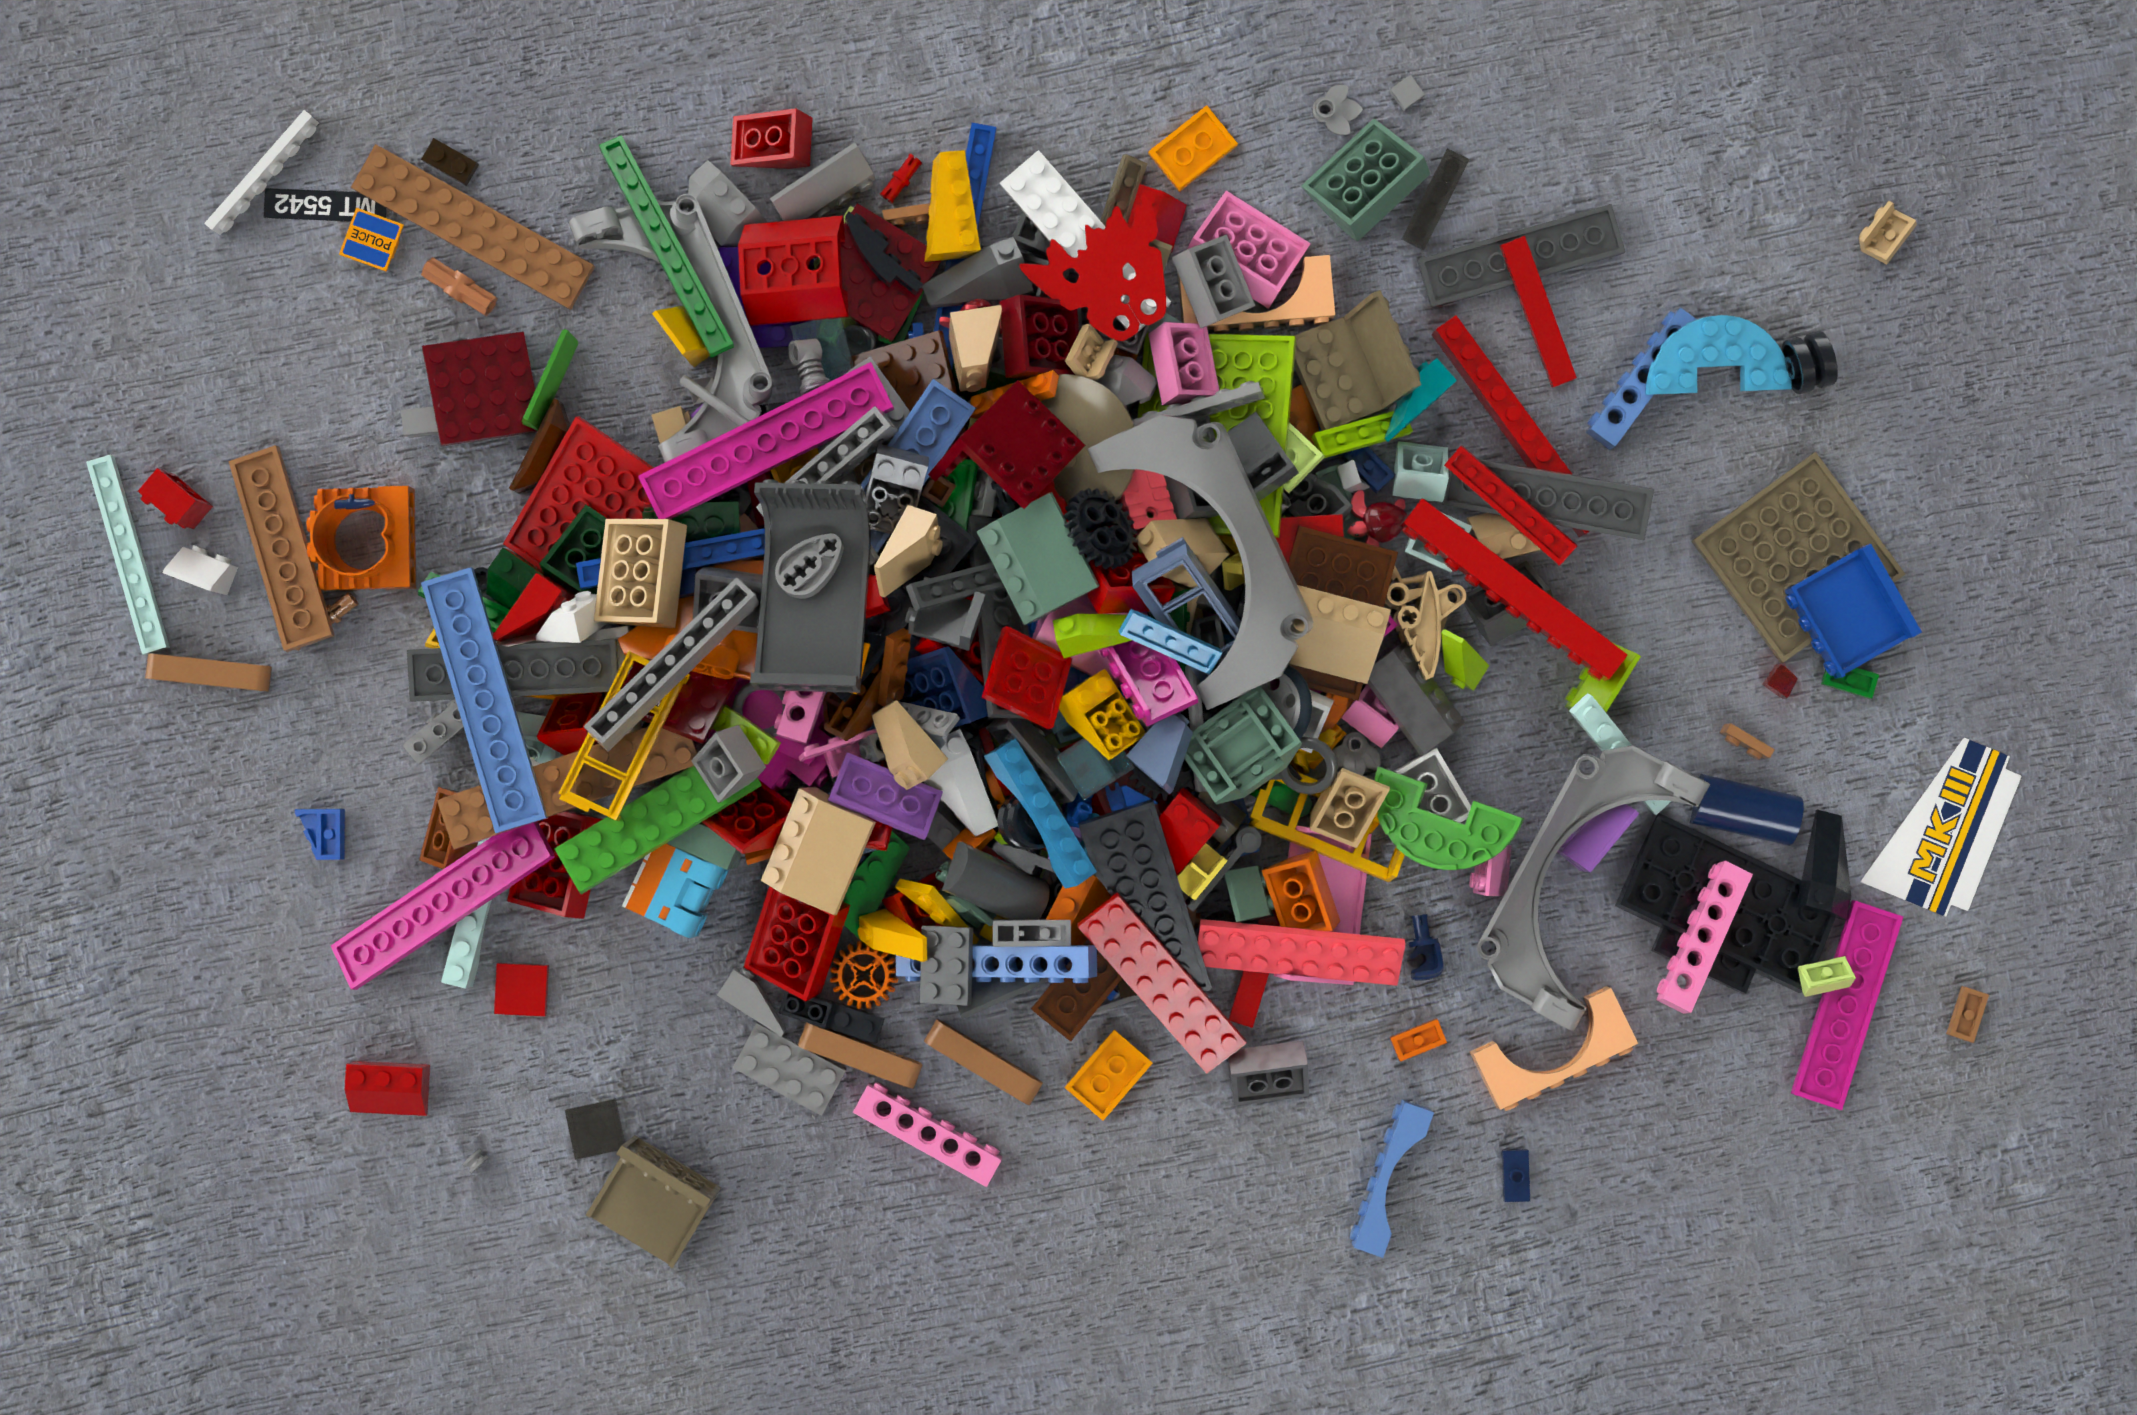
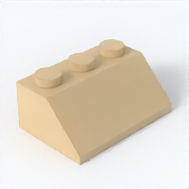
M1483 513L1467 517L1468 524L1472 526L1470 530L1471 535L1503 560L1542 551L1502 515Z

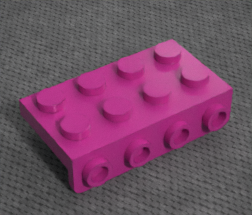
M1133 640L1098 649L1103 658L1107 656L1110 662L1109 669L1113 677H1119L1122 683L1120 687L1125 698H1131L1134 704L1132 708L1137 719H1143L1146 726H1150L1198 703L1196 693L1175 659Z

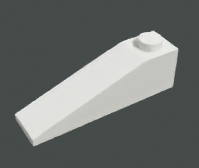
M959 729L948 734L946 737H942L946 743L941 748V751L948 760L929 779L923 782L927 783L928 786L943 791L940 800L945 802L954 812V815L976 837L997 827L998 823L973 755Z

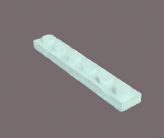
M1587 693L1569 710L1601 751L1631 745L1590 694ZM1647 800L1643 802L1653 814L1657 815L1671 801Z

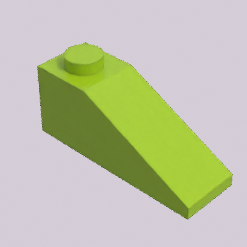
M1074 614L1053 620L1056 642L1063 658L1132 641L1120 635L1118 631L1127 615Z
M1443 629L1441 636L1445 672L1452 678L1450 682L1454 686L1462 690L1467 687L1474 691L1490 665L1465 639Z

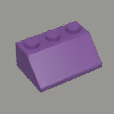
M1627 804L1606 810L1580 826L1568 837L1557 852L1579 871L1591 873L1639 815V812Z

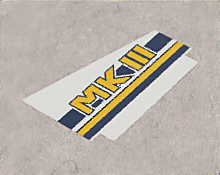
M1963 738L1861 882L1945 917L1951 905L1968 911L2022 777L2006 769L2010 756Z

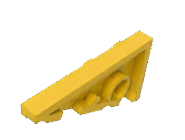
M901 878L895 885L896 889L927 912L935 922L943 926L968 927L934 886ZM973 933V944H977L979 939Z

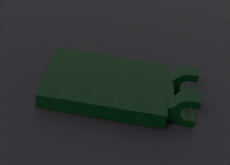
M739 499L709 500L670 519L687 525L685 543L741 533ZM644 507L642 512L643 519H658L653 507Z

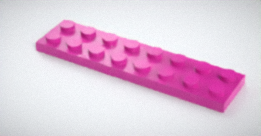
M1852 900L1834 958L1845 956L1856 979L1848 988L1822 993L1791 1094L1839 1110L1843 1109L1903 916Z

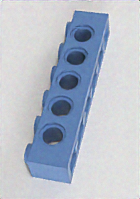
M1681 307L1674 313L1670 311L1661 322L1664 325L1659 333L1655 331L1647 341L1648 349L1645 353L1640 351L1632 361V364L1635 365L1630 373L1625 371L1618 380L1617 384L1620 387L1615 393L1611 391L1602 402L1605 405L1600 414L1596 411L1587 422L1590 425L1586 431L1587 434L1609 450L1618 444L1653 396L1646 395V383L1639 381L1638 372H1644L1648 376L1651 363L1654 362L1653 352L1661 350V345L1668 338V332H1677L1687 323L1696 320V318ZM1624 392H1629L1632 394V404L1626 403L1624 401ZM1609 412H1614L1618 415L1619 421L1617 424L1609 421Z

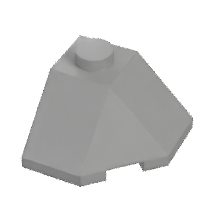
M1113 355L1106 367L1105 374L1097 380L1098 383L1115 394L1125 407L1138 400L1140 404L1149 401L1158 387L1157 379L1132 357Z

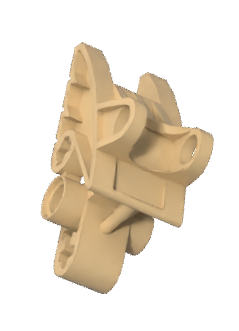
M1394 566L1390 582L1394 580L1395 583L1389 586L1384 607L1395 609L1396 612L1393 614L1392 619L1398 625L1394 630L1398 632L1397 636L1401 644L1404 641L1407 642L1415 661H1419L1418 667L1424 679L1427 680L1434 677L1439 659L1441 633L1445 627L1447 617L1465 602L1466 591L1458 584H1452L1437 590L1431 571L1401 579L1396 566ZM1419 583V586L1416 589L1409 590L1405 584ZM1391 590L1399 594L1398 602L1391 598ZM1448 592H1452L1455 595V603L1449 601ZM1416 599L1415 607L1406 606V603ZM1409 616L1410 621L1403 622L1402 617Z

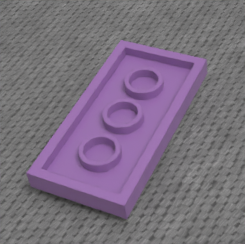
M847 752L828 801L925 840L943 791L923 783H919L906 790L895 781L894 775L889 769Z

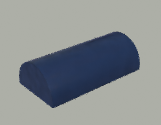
M1700 774V778L1708 782L1710 786L1699 806H1693L1690 823L1787 846L1794 843L1803 818L1804 803L1802 797Z

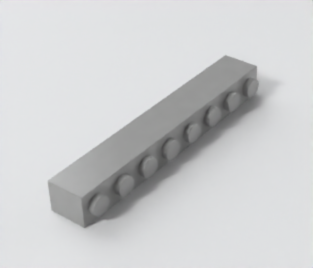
M736 577L584 725L587 732L609 752L759 605L756 595Z

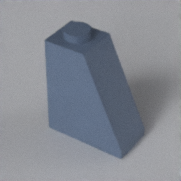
M1179 712L1156 722L1126 755L1135 766L1169 794L1174 790L1193 734L1187 726L1189 723L1188 719Z

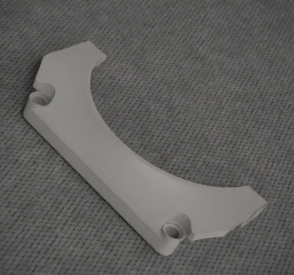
M690 194L679 196L676 202L657 201L734 344V348L718 355L717 370L710 393L751 421L762 415V410L757 404L763 403L771 397L772 379L697 199ZM611 206L602 207L578 215L569 221L576 244L581 249L624 250L659 262L630 206L614 210ZM684 208L692 209L690 212H683L682 210ZM764 384L767 387L763 390H758L754 386ZM704 401L696 415L679 432L659 444L658 447L664 462H667L739 426Z
M1161 414L1088 448L1087 450L1098 473L1119 469H1139L1162 474L1185 484L1202 496L1218 512L1236 542L1245 576L1244 612L1239 631L1226 657L1204 681L1196 686L1206 709L1209 710L1251 691L1253 688L1282 676L1299 648L1294 640L1303 637L1311 631L1313 619L1225 427L1219 422L1207 423L1197 427L1195 420ZM1210 427L1217 431L1215 441L1209 440L1207 436V431ZM1296 618L1304 622V631H1299L1294 627V620Z
M1634 745L1603 750L1600 754V759L1591 754L1580 756L1479 940L1477 952L1483 959L1489 960L1487 965L1500 989L1531 1005V1008L1542 1016L1569 1030L1575 1031L1587 1008L1567 989L1556 974L1548 959L1540 934L1539 898L1543 880L1552 859L1571 834L1584 823L1606 810L1623 804L1647 800H1667L1698 807L1710 784ZM1591 760L1595 765V769L1591 773L1582 772L1580 769L1582 761ZM1485 941H1493L1497 949L1489 953L1483 949L1482 944Z

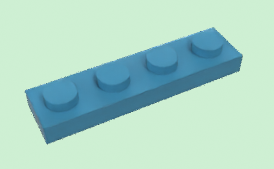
M1133 609L1129 611L1118 630L1120 635L1209 675L1222 655L1220 648Z

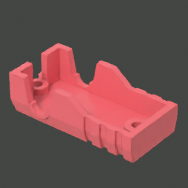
M1135 469L1127 489L1118 500V504H1123L1121 510L1129 512L1127 519L1134 521L1131 528L1135 529L1137 533L1133 536L1138 535L1152 520L1177 519L1176 514L1173 513L1174 507L1172 502H1170V494L1166 490L1167 484L1162 474ZM1147 513H1151L1153 517L1149 518Z

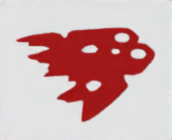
M1145 192L1141 194V205L1134 206L1135 220L1131 229L1123 218L1119 206H1116L1112 210V216L1107 219L1104 230L1101 228L1092 229L1089 225H1085L1087 249L1078 250L1076 258L1068 255L1056 240L1051 239L1050 246L1046 250L1049 265L1022 263L1019 265L1021 271L1031 282L1050 298L1059 299L1060 305L1072 311L1087 307V319L1091 326L1117 341L1129 339L1138 332L1140 323L1152 325L1162 319L1166 313L1162 254L1159 249L1149 246V243L1157 237V222L1151 201ZM1126 263H1129L1136 272V276L1131 280L1123 277V267ZM1069 268L1075 269L1079 274L1077 282L1070 283L1064 278L1063 272ZM1123 295H1128L1130 298L1126 304L1121 302ZM1145 299H1152L1156 302L1157 309L1151 315H1146L1141 311L1140 306ZM1119 315H1124L1129 320V327L1125 331H1118L1113 326L1114 318Z

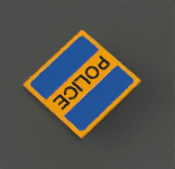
M356 208L339 255L387 272L390 261L394 258L399 245V237L404 224Z

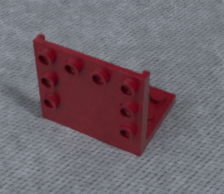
M1017 380L959 437L928 475L935 482L942 475L947 478L957 465L969 456L1025 509L1086 445Z

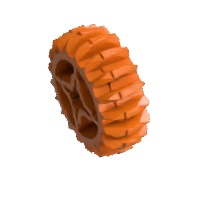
M862 941L857 942V950H855L852 944L847 945L850 953L847 954L843 949L840 950L839 954L844 959L834 958L833 962L839 965V968L832 967L830 969V972L838 973V977L830 979L831 983L839 982V985L833 988V991L838 992L842 989L844 993L839 996V999L842 1001L848 996L850 998L847 1002L848 1006H851L854 1000H856L857 1009L862 1008L863 1002H866L867 1009H871L872 1000H874L877 1006H880L882 1003L879 997L881 996L887 1001L890 997L885 991L894 992L896 990L894 986L889 985L890 982L897 983L899 980L897 977H891V973H896V967L890 968V964L896 961L895 958L887 961L885 957L889 953L884 952L881 954L878 950L871 949L867 944L866 948H863ZM867 954L876 959L869 965H862L853 957ZM846 964L854 972V980L848 986L844 979ZM880 964H882L885 971V980L882 987L874 976L875 970ZM874 966L870 971L871 974L868 975L871 977L869 981L864 979L855 984L859 979L858 976L861 975L858 973L859 969L865 971ZM860 985H867L876 993L863 996L853 991Z

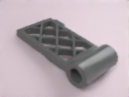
M1241 823L1238 829L1230 836L1232 843L1221 854L1228 861L1196 900L1190 897L1187 898L1185 903L1193 912L1243 852L1251 853L1260 847L1262 838L1254 827L1248 823Z

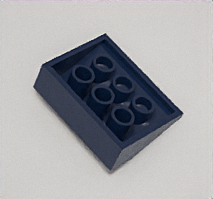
M949 646L908 659L904 695L899 700L900 702L955 713L960 719L954 727L988 716L986 699L982 698L984 687Z

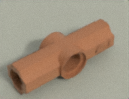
M433 257L424 265L421 275L434 285L442 288L443 292L458 302L466 303L485 316L491 313L496 306L497 297L476 285L475 281L460 271L452 270Z

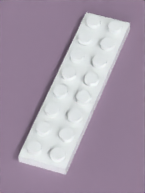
M1039 150L1000 182L1001 187L1050 242L1051 239L1056 240L1071 257L1076 258L1078 250L1087 249L1085 225H1089L1092 229H1105V225ZM1126 263L1123 267V277L1131 280L1136 276V272L1129 263ZM1128 295L1121 297V302L1124 304L1130 300ZM1166 296V308H1167V307L1171 304V301H1170V300L1168 299V297ZM1145 299L1142 301L1140 308L1144 314L1151 315L1156 311L1157 305L1154 300ZM1119 315L1116 317L1125 329L1129 327V320L1126 316ZM1140 323L1138 331H1140L1145 326V324Z

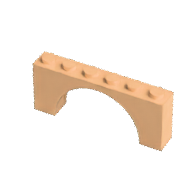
M1330 255L1304 257L1302 261V276L1298 289L1280 307L1263 313L1240 312L1207 326V330H1214V333L1229 332V328H1239V331L1254 330V326H1264V329H1275L1279 327V324L1289 323V327L1303 326L1304 322L1314 321V325L1328 323L1335 316ZM1178 274L1182 323L1199 324Z
M1605 986L1583 997L1589 1016L1587 1036L1579 1052L1561 1067L1548 1071L1523 1069L1508 1060L1494 1041L1470 1051L1498 1109L1511 1110L1519 1105L1518 1101L1526 1097L1528 1100L1536 1098L1542 1094L1541 1090L1549 1086L1551 1089L1559 1087L1565 1083L1564 1079L1570 1076L1576 1078L1587 1073L1586 1068L1596 1065V1067L1602 1066L1610 1062L1609 1057L1616 1054L1622 1056L1633 1050L1632 1046L1638 1044L1612 988Z

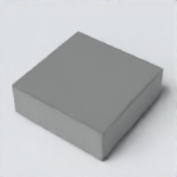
M1411 75L1389 90L1403 111L1425 96Z

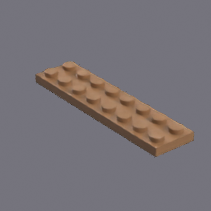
M274 445L228 461L283 650L289 652L335 636L323 593L318 585L314 563L311 562L307 555L308 543L280 447Z

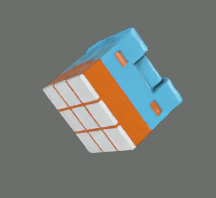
M666 843L644 857L622 907L668 927L684 937L694 938L699 936L708 917L705 909L714 890H719L722 887L729 870Z

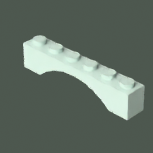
M489 838L484 839V840H481V841H478V845H477V846H479L480 844H482L483 842H485V841L488 840ZM492 900L457 922L441 980L442 983L465 989L473 987L480 961L484 927Z

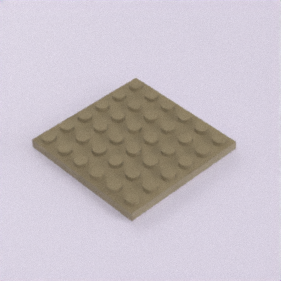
M1816 452L1809 455L1691 541L1780 663H1784L1801 651L1812 640L1808 631L1805 632L1799 625L1798 619L1800 617L1796 610H1792L1785 599L1787 595L1784 590L1868 544H1872L1893 583L1905 575L1899 564Z

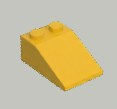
M683 306L656 310L652 313L682 355L693 367H696L709 357Z

